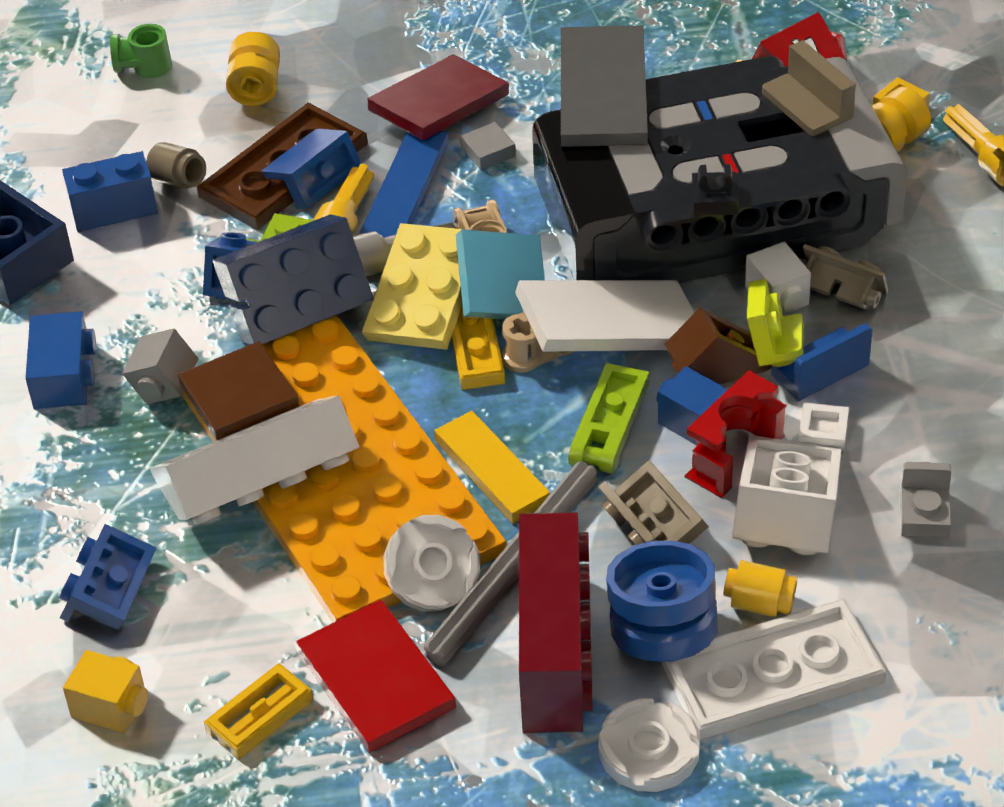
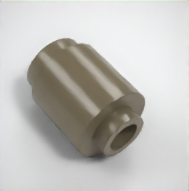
M159 142L151 148L146 159L151 179L159 183L188 189L199 185L206 175L207 167L204 158L191 148Z

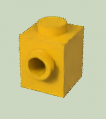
M85 650L62 687L71 718L121 733L126 732L134 716L138 717L143 712L148 698V690L144 686L139 665L124 657L116 656L113 658L90 650Z

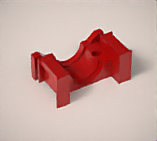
M748 370L687 428V435L696 440V447L692 450L694 453L692 455V469L684 477L722 499L732 489L733 456L726 453V431L741 429L755 436L781 440L785 437L784 421L787 405L773 398L778 394L779 386Z

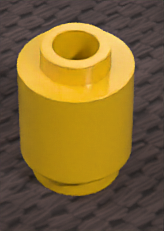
M740 560L738 569L730 567L728 569L723 596L731 598V608L775 618H777L778 613L790 615L798 577L787 575V570Z

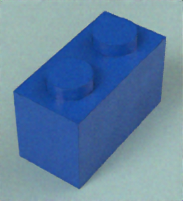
M143 151L122 154L91 163H81L77 166L62 169L77 232L158 214L151 175Z
M83 311L30 316L25 380L33 409L87 405L88 386L95 385L94 365L92 359L89 360V355L96 354V336L93 328L87 329Z

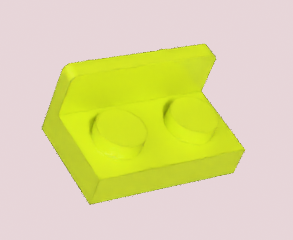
M767 279L749 282L747 321L759 366L771 364L774 367H782L793 363L796 358L804 354V320L802 314L782 316L779 295L777 292L770 294Z

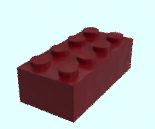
M578 512L519 514V686L522 733L583 732V712L593 711L591 641H581L591 640L590 602H581L582 600H590L589 564H580V562H589V532H579Z

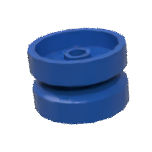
M673 540L650 541L631 546L616 555L607 567L606 584L608 601L610 603L611 636L618 648L630 656L651 662H674L692 657L711 644L718 634L715 565L707 553L691 544Z

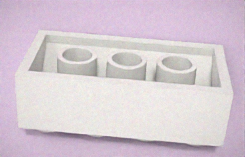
M337 395L309 402L153 466L150 470L179 520L192 518L195 525L221 515L219 506L236 500L239 507L264 497L262 488L279 482L282 489L307 479L305 470L321 464L323 471L342 465L349 461L347 453L360 447L341 399Z

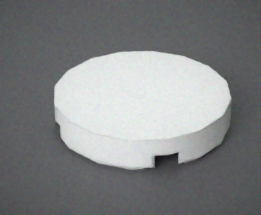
M421 515L403 524L389 539L383 555L384 576L392 593L405 605L422 612L444 611L459 604L476 584L480 573L479 550L475 541L472 542L471 537L466 533L467 530L457 521L442 515Z
M651 698L636 699L621 704L607 715L599 734V758L605 772L618 784L636 791L659 792L679 785L692 774L699 761L700 732L693 718L680 706L668 701L667 706L661 703H654V699Z

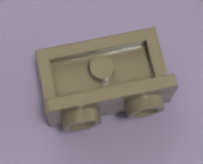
M650 460L615 490L605 480L597 486L608 498L602 505L619 526L628 521L634 528L628 537L635 545L650 541L670 540L690 544L709 527Z

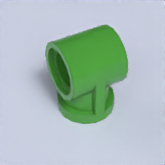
M157 24L139 25L129 32L128 37L122 38L120 34H111L110 54L115 73H123L124 68H134L135 73L141 77L156 78L166 74L171 69L172 60L167 35L162 26Z

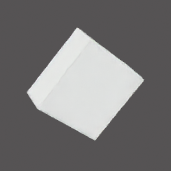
M803 403L799 442L841 448V453H844L849 407Z

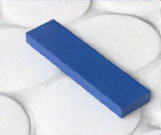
M440 131L425 140H421L408 132L406 133L359 234L376 231L384 238L396 235L400 223H413L449 144L448 132Z

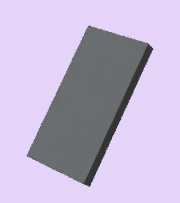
M644 26L561 27V146L648 145Z

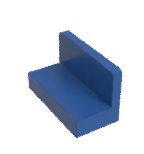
M316 129L264 168L262 172L266 179L284 180L296 207L299 209H309L347 178L352 167H359L362 163L348 131Z
M866 323L850 331L841 327L804 346V354L796 358L793 363L782 367L771 365V376L799 402L868 366L870 363L873 329Z

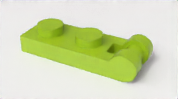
M610 363L605 364L572 441L568 456L569 465L574 466L577 462L583 461L586 464L598 466L600 472L612 475L616 473L621 452L649 386V372ZM592 441L598 443L605 444V446L602 449L592 447L591 444Z

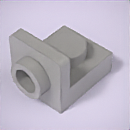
M905 462L903 464L900 488L901 536L949 538L951 529L950 464L931 462Z

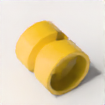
M246 32L238 35L232 41L229 50L226 89L231 98L238 103L247 106H260L268 103L275 96L278 84L280 49L273 38L260 32Z
M897 88L880 99L878 103L872 105L897 152L903 149L904 145L913 142L926 133L931 126V115L927 104L917 92L910 88Z

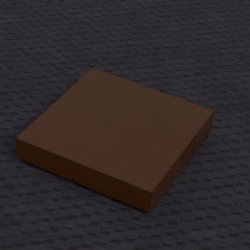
M260 341L178 374L180 386L216 441L299 407L297 394Z

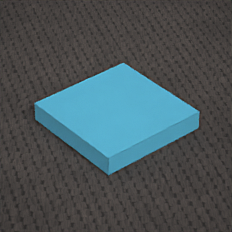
M465 229L460 230L456 234L464 317L507 319L511 315L524 312L515 293L519 280H545L540 235Z

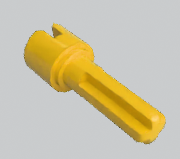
M959 104L955 107H947L945 110L947 114L943 118L944 123L978 153L979 166L999 185L1004 187V135L995 136Z
M360 164L359 167H352L334 201L323 204L313 221L330 214L345 217L353 235L358 225L355 212L374 179V173L368 170V165Z

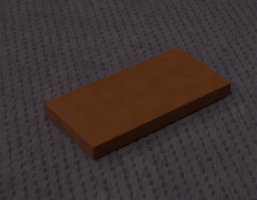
M308 102L197 186L198 197L255 230H259L272 219L274 213L279 214L294 202L285 181L266 179L262 172L264 168L316 129L348 131L356 152L368 144L367 133Z

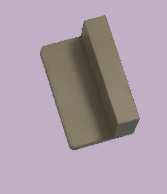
M804 40L789 46L788 73L762 85V94L811 136H816L853 118L856 84Z

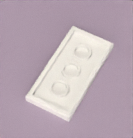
M519 280L515 291L543 352L667 350L665 343L694 314L677 280Z
M844 598L715 637L707 648L692 657L674 662H661L684 711L693 718L700 732V740L885 683L886 670Z

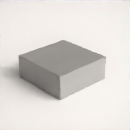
M496 122L460 136L461 149L480 170L516 156L515 143Z

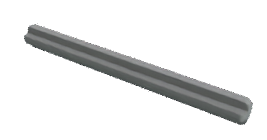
M583 461L577 462L535 513H571L597 482V470L592 465L588 466ZM519 532L424 644V656L429 661L434 662L438 666L447 664L518 578Z

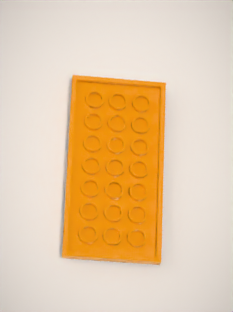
M337 315L262 344L297 394L299 407L317 399L339 395L360 447L348 452L349 461L342 465L323 471L321 464L305 470L307 479L281 489L279 482L262 488L265 496L253 502L332 623L380 599L388 608L402 602L392 593L384 576L383 555L392 535L403 524L421 515H442L457 521L467 530L466 533L471 537L472 542L475 541L480 554V565L500 555L506 547L504 537ZM183 392V398L185 399V401L187 402V404L189 405V407L191 408V410L193 411V413L195 414V416L197 417V419L199 420V422L211 438L212 442L216 441L212 433L200 417L199 413L187 397L186 393Z

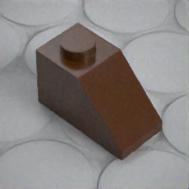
M701 307L665 343L667 350L674 360L671 363L672 368L677 374L687 366L719 385L738 380L748 370L759 374L771 369V364L759 366L749 331Z

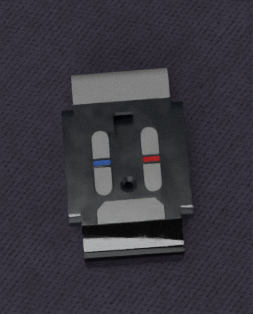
M765 56L646 79L648 145L561 146V109L542 114L535 120L532 127L534 178L573 280H677L678 283L745 270L747 255L784 241L799 259L805 257L804 244L817 249L820 246H825L835 251L864 246L884 228V224L887 226L902 223L907 169L849 63L840 57L827 58L826 60L856 84L854 115L852 119L816 136L809 135L762 94L763 84L788 73V66H784L783 62L774 56ZM724 164H730L732 172H736L738 215L694 216L692 173H698L700 165H706L707 172H724Z

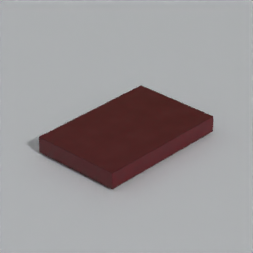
M452 54L368 97V110L419 139L425 140L509 95V82Z

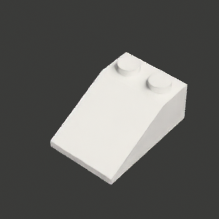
M750 435L739 484L732 539H739L746 545L759 548L767 547L770 544L789 547L793 552L802 555H813L817 552L828 553L837 496L841 448Z

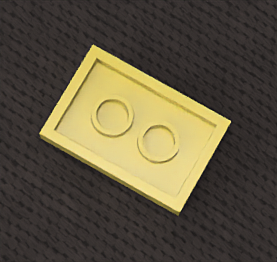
M400 223L362 330L367 341L448 349L462 307L456 234L462 229Z

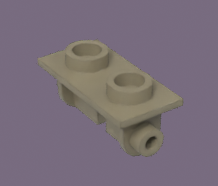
M804 244L803 250L807 260V265L805 266L811 272L810 290L830 296L835 284L839 283L841 286L836 295L837 299L864 310L868 307L876 308L880 301L881 293H888L885 274L875 264L864 260L856 263L842 258L840 253L829 247L820 246L817 249Z

